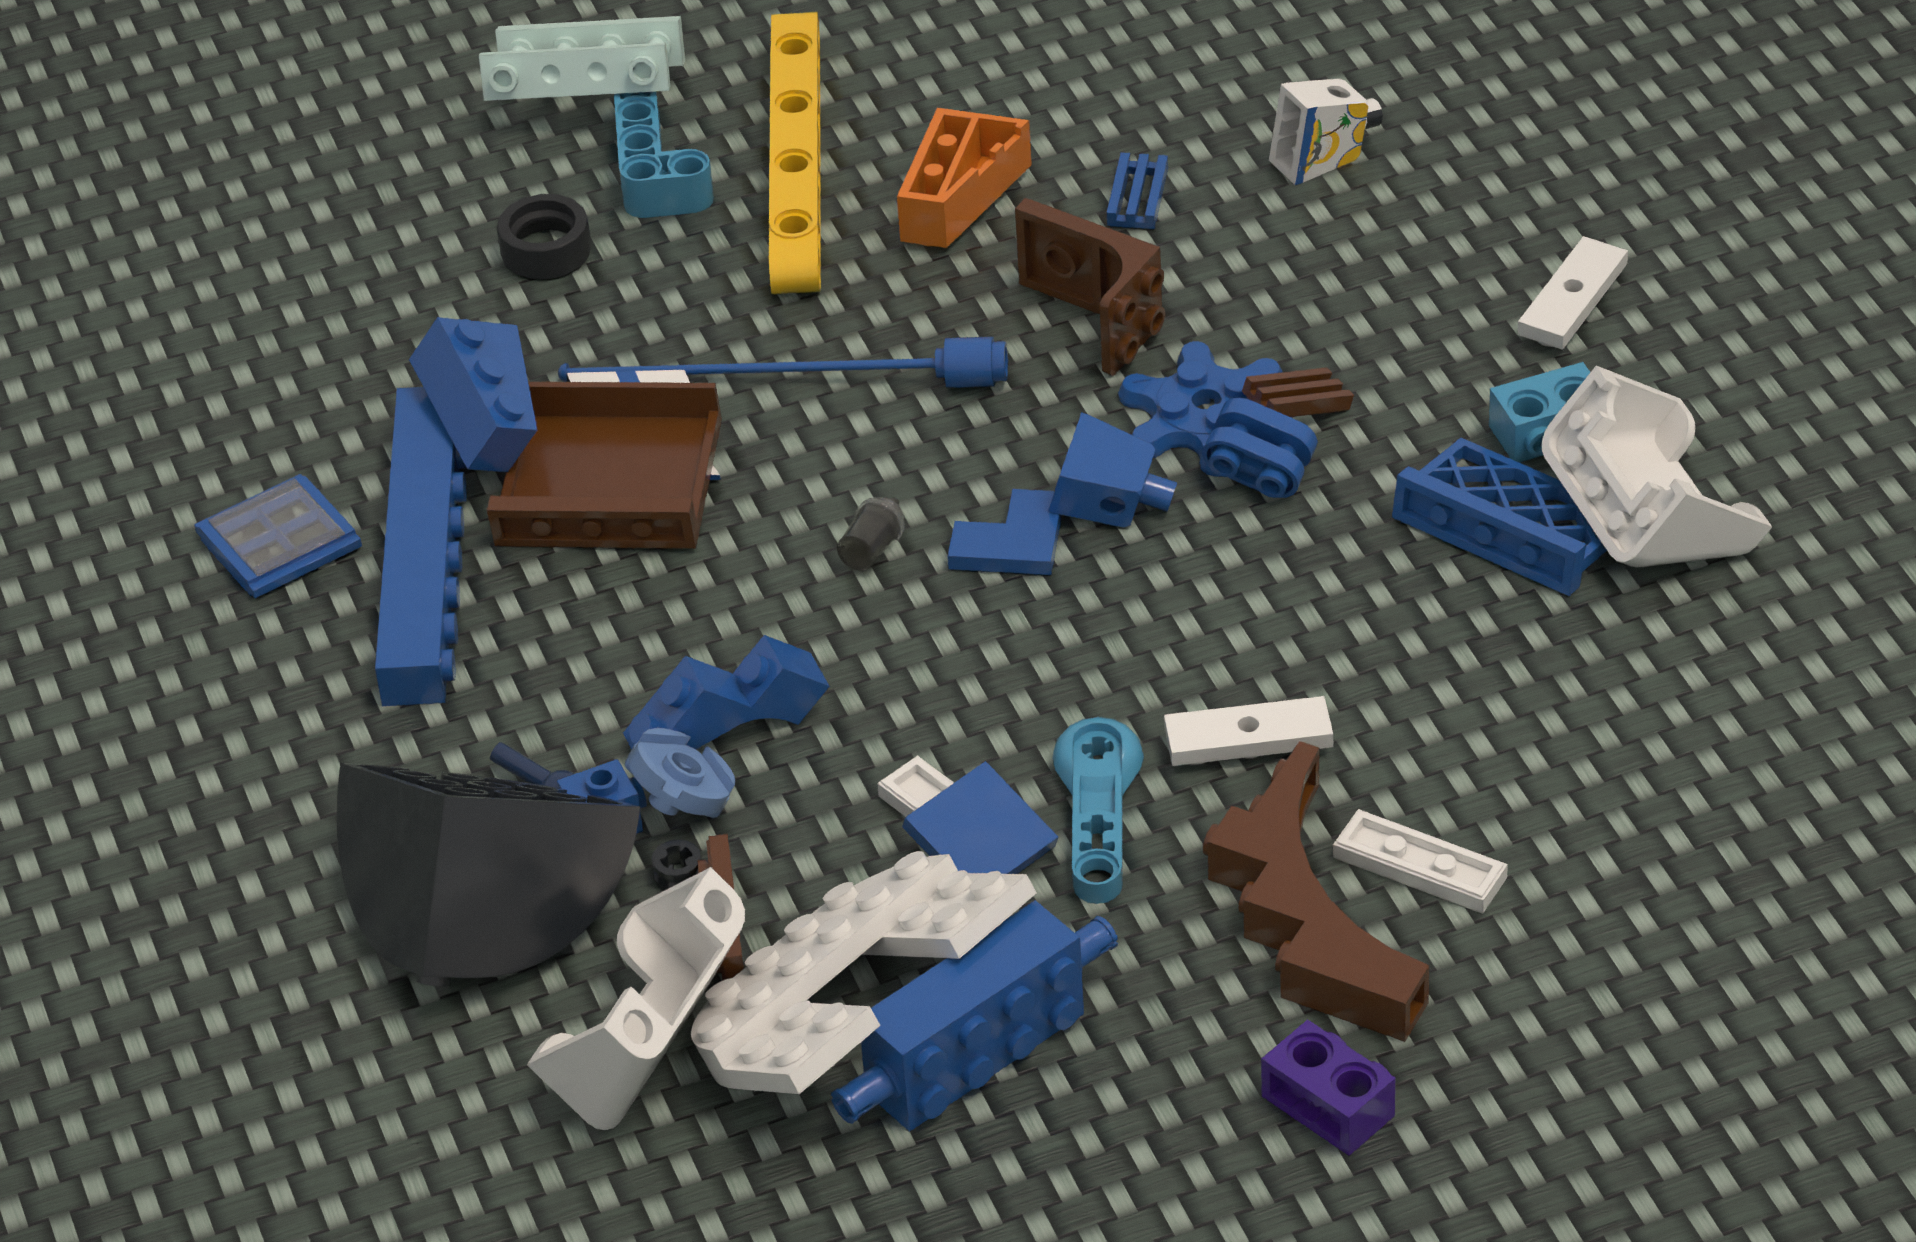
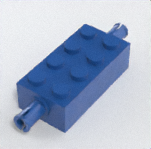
M1034 900L1003 921L960 959L946 958L871 1008L880 1026L861 1042L864 1073L831 1093L834 1108L843 1120L852 1124L860 1116L879 1104L909 1132L926 1120L939 1116L948 1105L972 1089L985 1085L994 1074L1015 1060L1025 1058L1037 1045L1058 1031L1071 1027L1084 1014L1082 968L1108 950L1118 946L1116 942L1118 937L1115 930L1106 919L1096 916L1090 923L1074 933Z

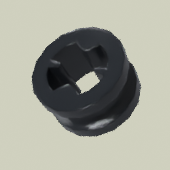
M678 839L659 845L652 856L656 885L662 891H665L698 874L697 860H701L699 848L687 840ZM681 864V869H674L673 865Z

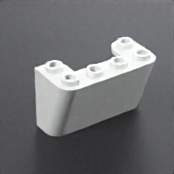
M710 867L635 905L620 926L617 934V946L621 957L627 965L647 983L641 993L638 994L632 987L625 989L603 1023L576 1036L559 1033L547 1038L540 1044L528 1062L527 1066L594 1128L608 1130L616 1127L621 1122L698 1004L745 922V909L741 898L735 890Z

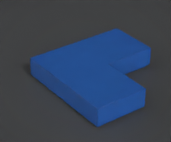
M1012 489L1006 524L955 521L948 552V568L952 570L1052 575L1062 515L1048 511L1054 491Z

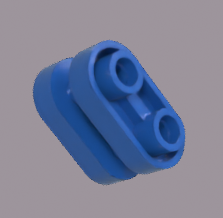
M1233 398L1224 403L1216 420V428L1211 431L1203 447L1202 456L1205 463L1217 475L1235 480L1260 491L1268 497L1286 498L1296 493L1304 476V467L1309 464L1318 441L1313 430L1306 424L1249 399Z

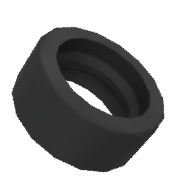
M538 194L524 197L509 205L499 217L497 234L500 254L504 265L516 275L529 279L561 277L578 269L589 257L591 237L588 217L584 207L572 198L559 194ZM543 230H558L568 233L557 240L545 243H530L521 240L531 233Z

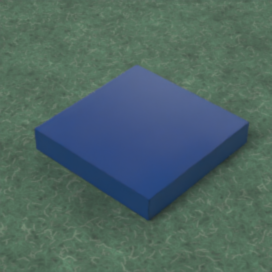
M986 761L906 816L902 828L929 856L949 854L957 870H965L967 873L1000 871L1001 874H1018L1053 849L1059 838Z

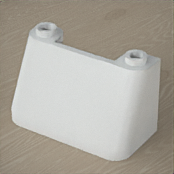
M1595 366L1544 432L1542 452L1546 461L1611 557L1618 562L1632 567H1647L1743 555L1753 550L1772 528L1761 510L1752 504L1739 502L1728 506L1707 498L1700 493L1678 461L1691 445L1695 435L1693 416L1680 398Z

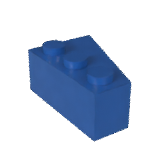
M437 317L409 358V361L467 469L508 472L537 432L518 327L512 324Z

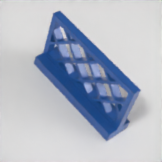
M1458 439L1420 471L1408 466L1397 475L1392 518L1567 596H1570L1580 587L1582 572L1607 551L1560 480L1466 439ZM1463 458L1479 466L1458 467L1456 463ZM1514 480L1523 485L1501 486L1500 481ZM1464 482H1488L1489 487H1466ZM1544 500H1560L1567 504L1545 505ZM1531 501L1533 506L1510 507L1508 502ZM1576 520L1577 525L1554 526L1553 521Z

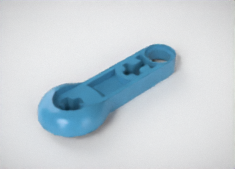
M1102 717L1082 719L1070 725L1057 739L1052 756L1055 771L1073 796L1072 879L1074 892L1080 899L1095 904L1109 902L1115 899L1121 892L1123 886V794L1140 771L1144 759L1138 736L1127 725L1114 719ZM1101 755L1103 759H1093V756ZM1093 834H1103V849H1092ZM1092 870H1104L1112 875L1103 882H1090L1083 877Z

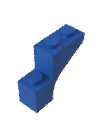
M764 635L733 673L685 656L673 672L664 680L663 684L639 714L633 718L623 734L632 749L640 740L642 734L648 729H671L690 736L691 738L687 746L698 749L736 726L752 720L773 718L799 725L830 686L810 652Z

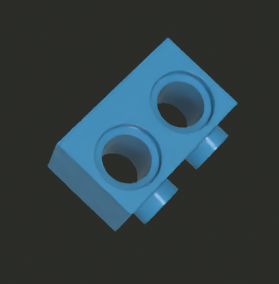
M1584 362L1490 388L1489 427L1510 459L1522 462L1543 456L1542 439L1545 430L1590 374Z

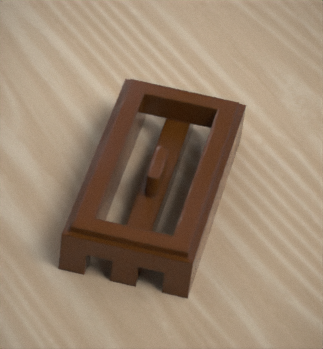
M1327 367L1247 376L1242 392L1249 400L1289 417L1350 410L1354 394L1349 389L1341 390L1343 383L1338 378L1330 379L1332 372Z

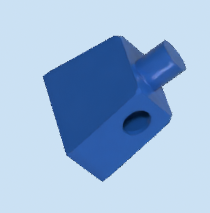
M1081 412L1048 511L1125 528L1131 525L1138 502L1168 512L1177 482L1148 473L1155 453V448L1152 444Z

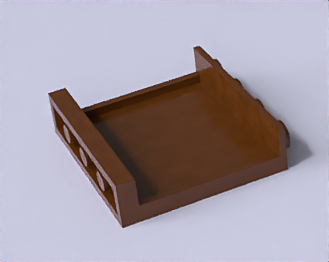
M528 382L537 432L511 469L506 472L501 496H490L487 514L495 546L696 549L722 422L716 383Z

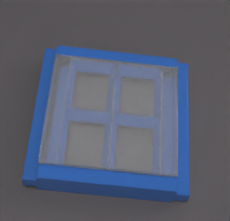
M301 474L194 524L195 531L201 537V541L243 589L254 598L362 547L361 539L356 534L355 529L305 475L302 476Z

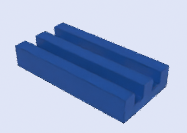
M1120 153L1107 208V226L1155 229L1168 172L1167 155H1158L1157 162H1149V154H1139L1138 161H1130V153ZM1129 174H1135L1126 215H1120ZM1146 175H1152L1154 177L1145 217L1137 216Z

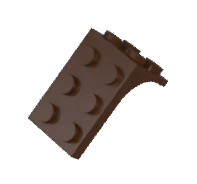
M1025 197L1015 208L1019 284L1100 314L1102 371L1112 376L1116 375L1125 364L1133 361L1138 349L1151 335H1156L1163 326L1165 320V309L1162 307L1164 271L1161 269L1160 247Z

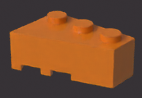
M937 108L897 195L900 241L947 248L1032 165L1029 120Z

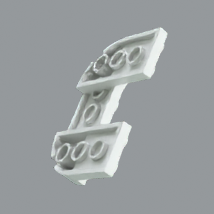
M922 851L910 853L901 858L894 867L873 875L856 885H853L852 882H846L832 888L823 897L824 905L812 914H806L793 920L784 929L786 935L774 945L764 947L751 954L745 961L747 967L740 973L711 987L705 994L708 1002L701 1009L693 1023L691 1030L692 1040L718 1084L733 1089L800 1094L880 1026L870 1006L843 1005V1003L820 1004L810 1003L806 1000L860 955L960 959L1037 893L1027 874H1001L1000 871L967 873L965 870H957L949 854L926 857Z

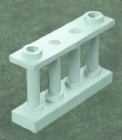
M681 16L498 26L495 31L498 52L479 54L484 101L670 91L669 67L683 66L685 63Z

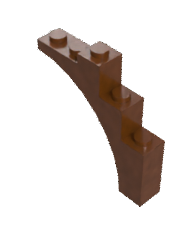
M1299 741L1288 759H1281L1277 763L1270 786L1264 795L1258 794L1255 796L1249 811L1231 806L1220 824L1214 823L1209 828L1203 843V854L1208 856V880L1242 891L1238 909L1240 913L1244 914V938L1279 950L1275 970L1280 973L1281 998L1405 1042L1429 1004V965L1388 947L1358 927L1328 897L1312 872L1300 836L1305 814L1319 787V747Z

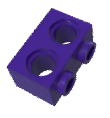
M1308 1019L1261 1058L1262 1097L1348 1156L1395 1116L1396 1078L1383 1065L1375 1061H1369L1348 1047L1338 1035L1324 1031Z

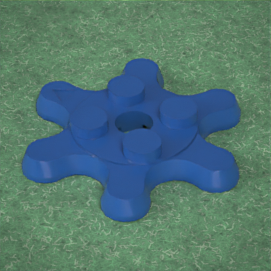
M1193 341L1185 344L1181 349L1177 359V373L1165 378H1155L1137 373L1131 374L1123 380L1118 391V397L1124 406L1144 410L1152 416V419L1137 426L1132 435L1153 445L1155 448L1153 458L1160 456L1171 448H1189L1198 454L1200 468L1204 473L1214 477H1222L1214 473L1205 463L1202 450L1211 431L1216 428V420L1224 403L1233 398L1248 399L1242 392L1247 376L1282 373L1283 371L1277 361L1269 358H1261L1239 369L1220 367L1214 363V356L1208 345L1203 342ZM1211 399L1215 400V404L1208 409L1197 407L1202 404H1209Z

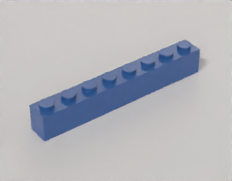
M424 387L397 388L375 664L382 706L445 703L447 681H455L456 678L455 654L453 649H449V644L458 643L456 613H451V608L460 607L458 577H453V573L462 572L460 541H455L456 537H464L463 508L458 506V503L466 502L465 473L460 472V469L467 467Z

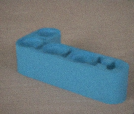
M657 91L614 94L619 172L625 211L634 217L650 218L697 213L709 208L714 199L710 159L703 151L696 149L662 152Z

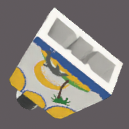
M1342 79L1281 84L1269 161L1294 185L1304 183L1355 161L1361 153L1364 130L1377 127L1382 123L1383 114L1380 104L1373 98L1366 100Z

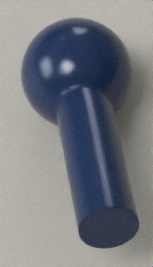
M499 742L494 747L490 755V761L531 784L558 788L557 780L574 775L573 772L568 770L550 772L502 742Z

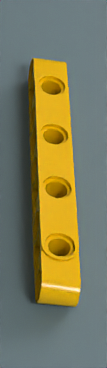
M818 12L771 14L769 274L771 294L821 291V117Z

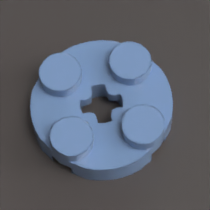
M653 728L645 731L625 760V767L633 774L640 785L651 793L649 796L650 804L658 811L667 815H676L681 810L695 815H705L711 818L718 817L735 786L734 774L723 758L708 746L705 747L702 754L696 749L687 746L691 737L679 731L665 728Z

